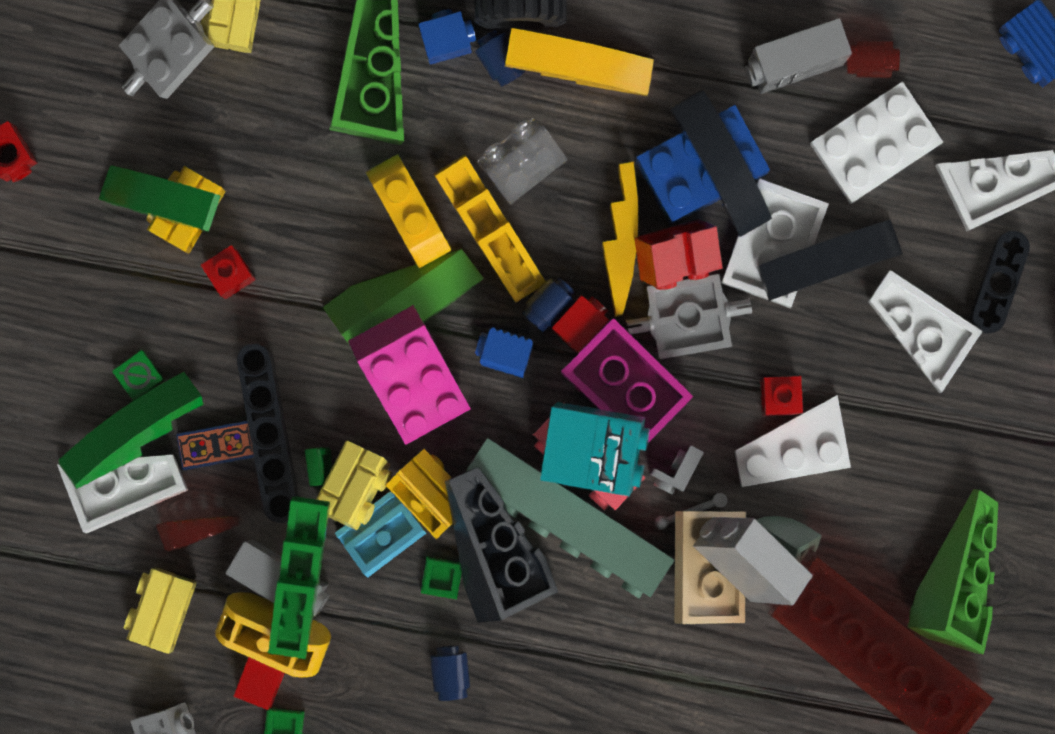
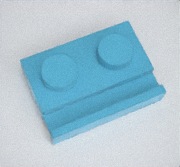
M391 491L374 503V512L367 524L361 523L358 530L345 525L335 532V535L367 578L426 534V531L415 516Z

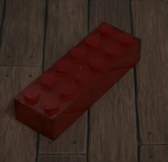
M812 556L806 563L805 568L813 576L794 605L774 604L767 614L916 734H967L994 698L821 559Z

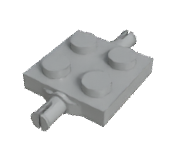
M159 0L119 44V47L132 62L135 70L128 80L121 85L127 94L134 96L137 90L147 82L159 97L168 99L215 46L204 34L200 21L214 7L210 0H199L190 11L184 9L177 0Z
M715 274L700 280H682L677 282L676 287L666 290H658L654 286H647L646 291L649 303L647 317L626 320L627 327L641 325L628 328L627 330L630 335L650 331L656 342L658 358L661 360L732 347L729 331L731 317L752 314V307L737 309V307L751 305L750 298L728 302L722 292L720 276Z

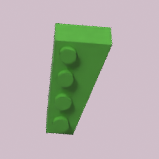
M398 0L355 1L329 130L401 145L404 142Z

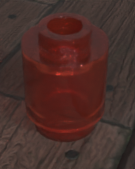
M857 41V44H849L852 54L847 60V74H856V78H891L892 71H899L900 49H893L892 41Z

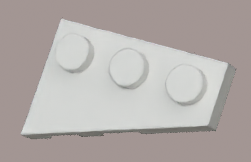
M1053 150L935 165L966 231L1055 190V153Z
M891 270L886 273L868 300L872 308L939 393H942L982 331Z
M838 395L735 450L741 487L851 468Z
M173 455L139 457L78 489L74 487L61 466L57 464L82 531L86 534L188 491L177 460Z

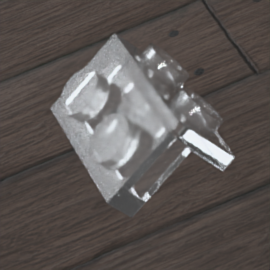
M531 118L517 124L513 128L511 135L502 142L489 146L483 152V157L477 161V164L511 205L568 159L547 129L535 118Z

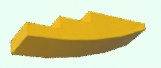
M511 28L505 67L539 72L542 76L576 81V84L648 96L654 60L590 43Z
M462 155L434 173L435 178L514 302H518L540 288L545 282L544 278L490 192L482 183L468 158Z
M634 162L623 163L618 166L623 201L614 202L610 205L616 240L602 243L615 317L622 316L624 313L636 257L634 238L638 237V195Z

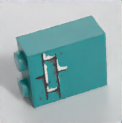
M561 402L555 403L551 408L540 481L630 496L634 487L641 486L644 465H639L638 460L640 450L646 451L650 434V429L644 428L645 417Z

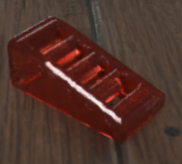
M221 516L161 522L156 524L165 551L168 550L169 552L235 528L240 523L237 517Z

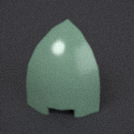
M767 516L756 519L799 562L805 558L809 549L816 552L822 535L801 522L781 516Z

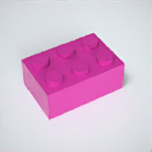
M414 305L348 340L358 364L405 445L471 409Z
M614 318L561 371V374L597 409L645 417L644 428L650 429L648 443L694 397Z

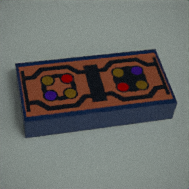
M247 421L176 434L183 470L254 458Z

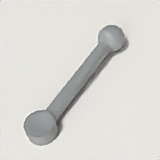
M716 493L712 500L683 511H704L714 506L721 508L727 504L728 500L723 493ZM675 514L668 517L658 516L654 522L656 528L665 530L670 523L675 522Z

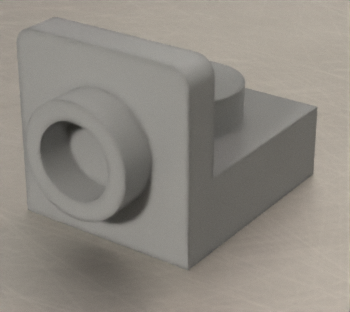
M691 445L686 452L680 449L670 469L676 471L673 478L653 468L650 476L656 478L653 485L673 495L676 489L684 492L704 452Z
M185 702L131 720L134 734H196L193 717L189 713Z

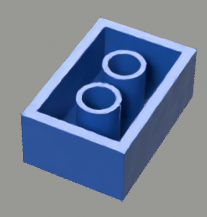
M736 105L720 112L719 116L739 149L754 180L757 181L766 176L770 168ZM683 133L637 156L635 163L669 226L721 200L691 143L686 140Z

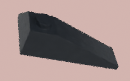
M479 467L446 480L445 484L464 587L477 622L501 621L558 593L546 557L539 548H534L523 534L525 529L519 521L514 522L503 507L504 501Z

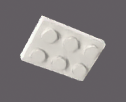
M901 82L813 140L810 145L848 202L852 204L941 145L943 141L905 84Z
M759 179L757 186L772 219L742 237H737L721 283L768 300L756 266L814 245L829 204ZM797 292L771 300V302L791 308Z

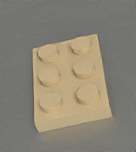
M675 511L674 623H745V596L699 553L693 545L700 536L702 526L713 517L746 518V512Z

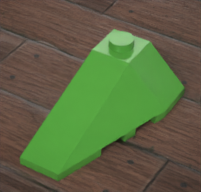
M461 249L443 255L420 269L416 264L352 285L325 305L323 309L348 343V340L412 305L416 308L423 323H426L484 278Z
M973 489L916 591L914 603L909 612L908 628L927 639L976 654H984L992 621L993 607L986 606L988 584H994L995 572H990L989 552L996 548L998 502L981 490Z

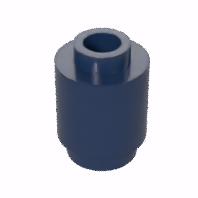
M496 30L477 41L480 48L475 53L493 82L497 80L500 86L504 87L526 72L522 69L505 67L509 37L506 32L498 35Z
M560 277L555 282L548 278L525 303L527 307L522 314L540 331L544 332L549 326L552 328L575 303L571 298L575 291Z
M459 645L437 647V654L430 656L433 690L438 693V700L450 701L467 698V689L470 688L467 652L459 651Z

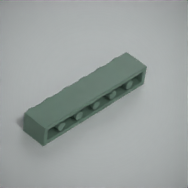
M488 438L466 470L479 467L504 501L503 507L508 514L516 518L520 512L531 519L528 527L545 538L551 532L562 540L559 545L560 548L578 558L580 553L594 560L590 565L591 568L606 578H609L614 573L624 580L621 587L639 599L643 593L651 598L675 561L559 484L540 481L541 473Z

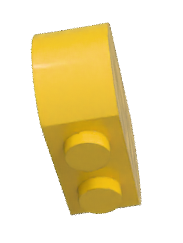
M398 154L365 172L419 269L451 251L443 233Z
M246 592L233 593L227 597L215 630V636L223 646L294 677H312L319 672L331 640L330 631L322 623L315 620L312 622L306 659L269 654L274 603L256 594Z

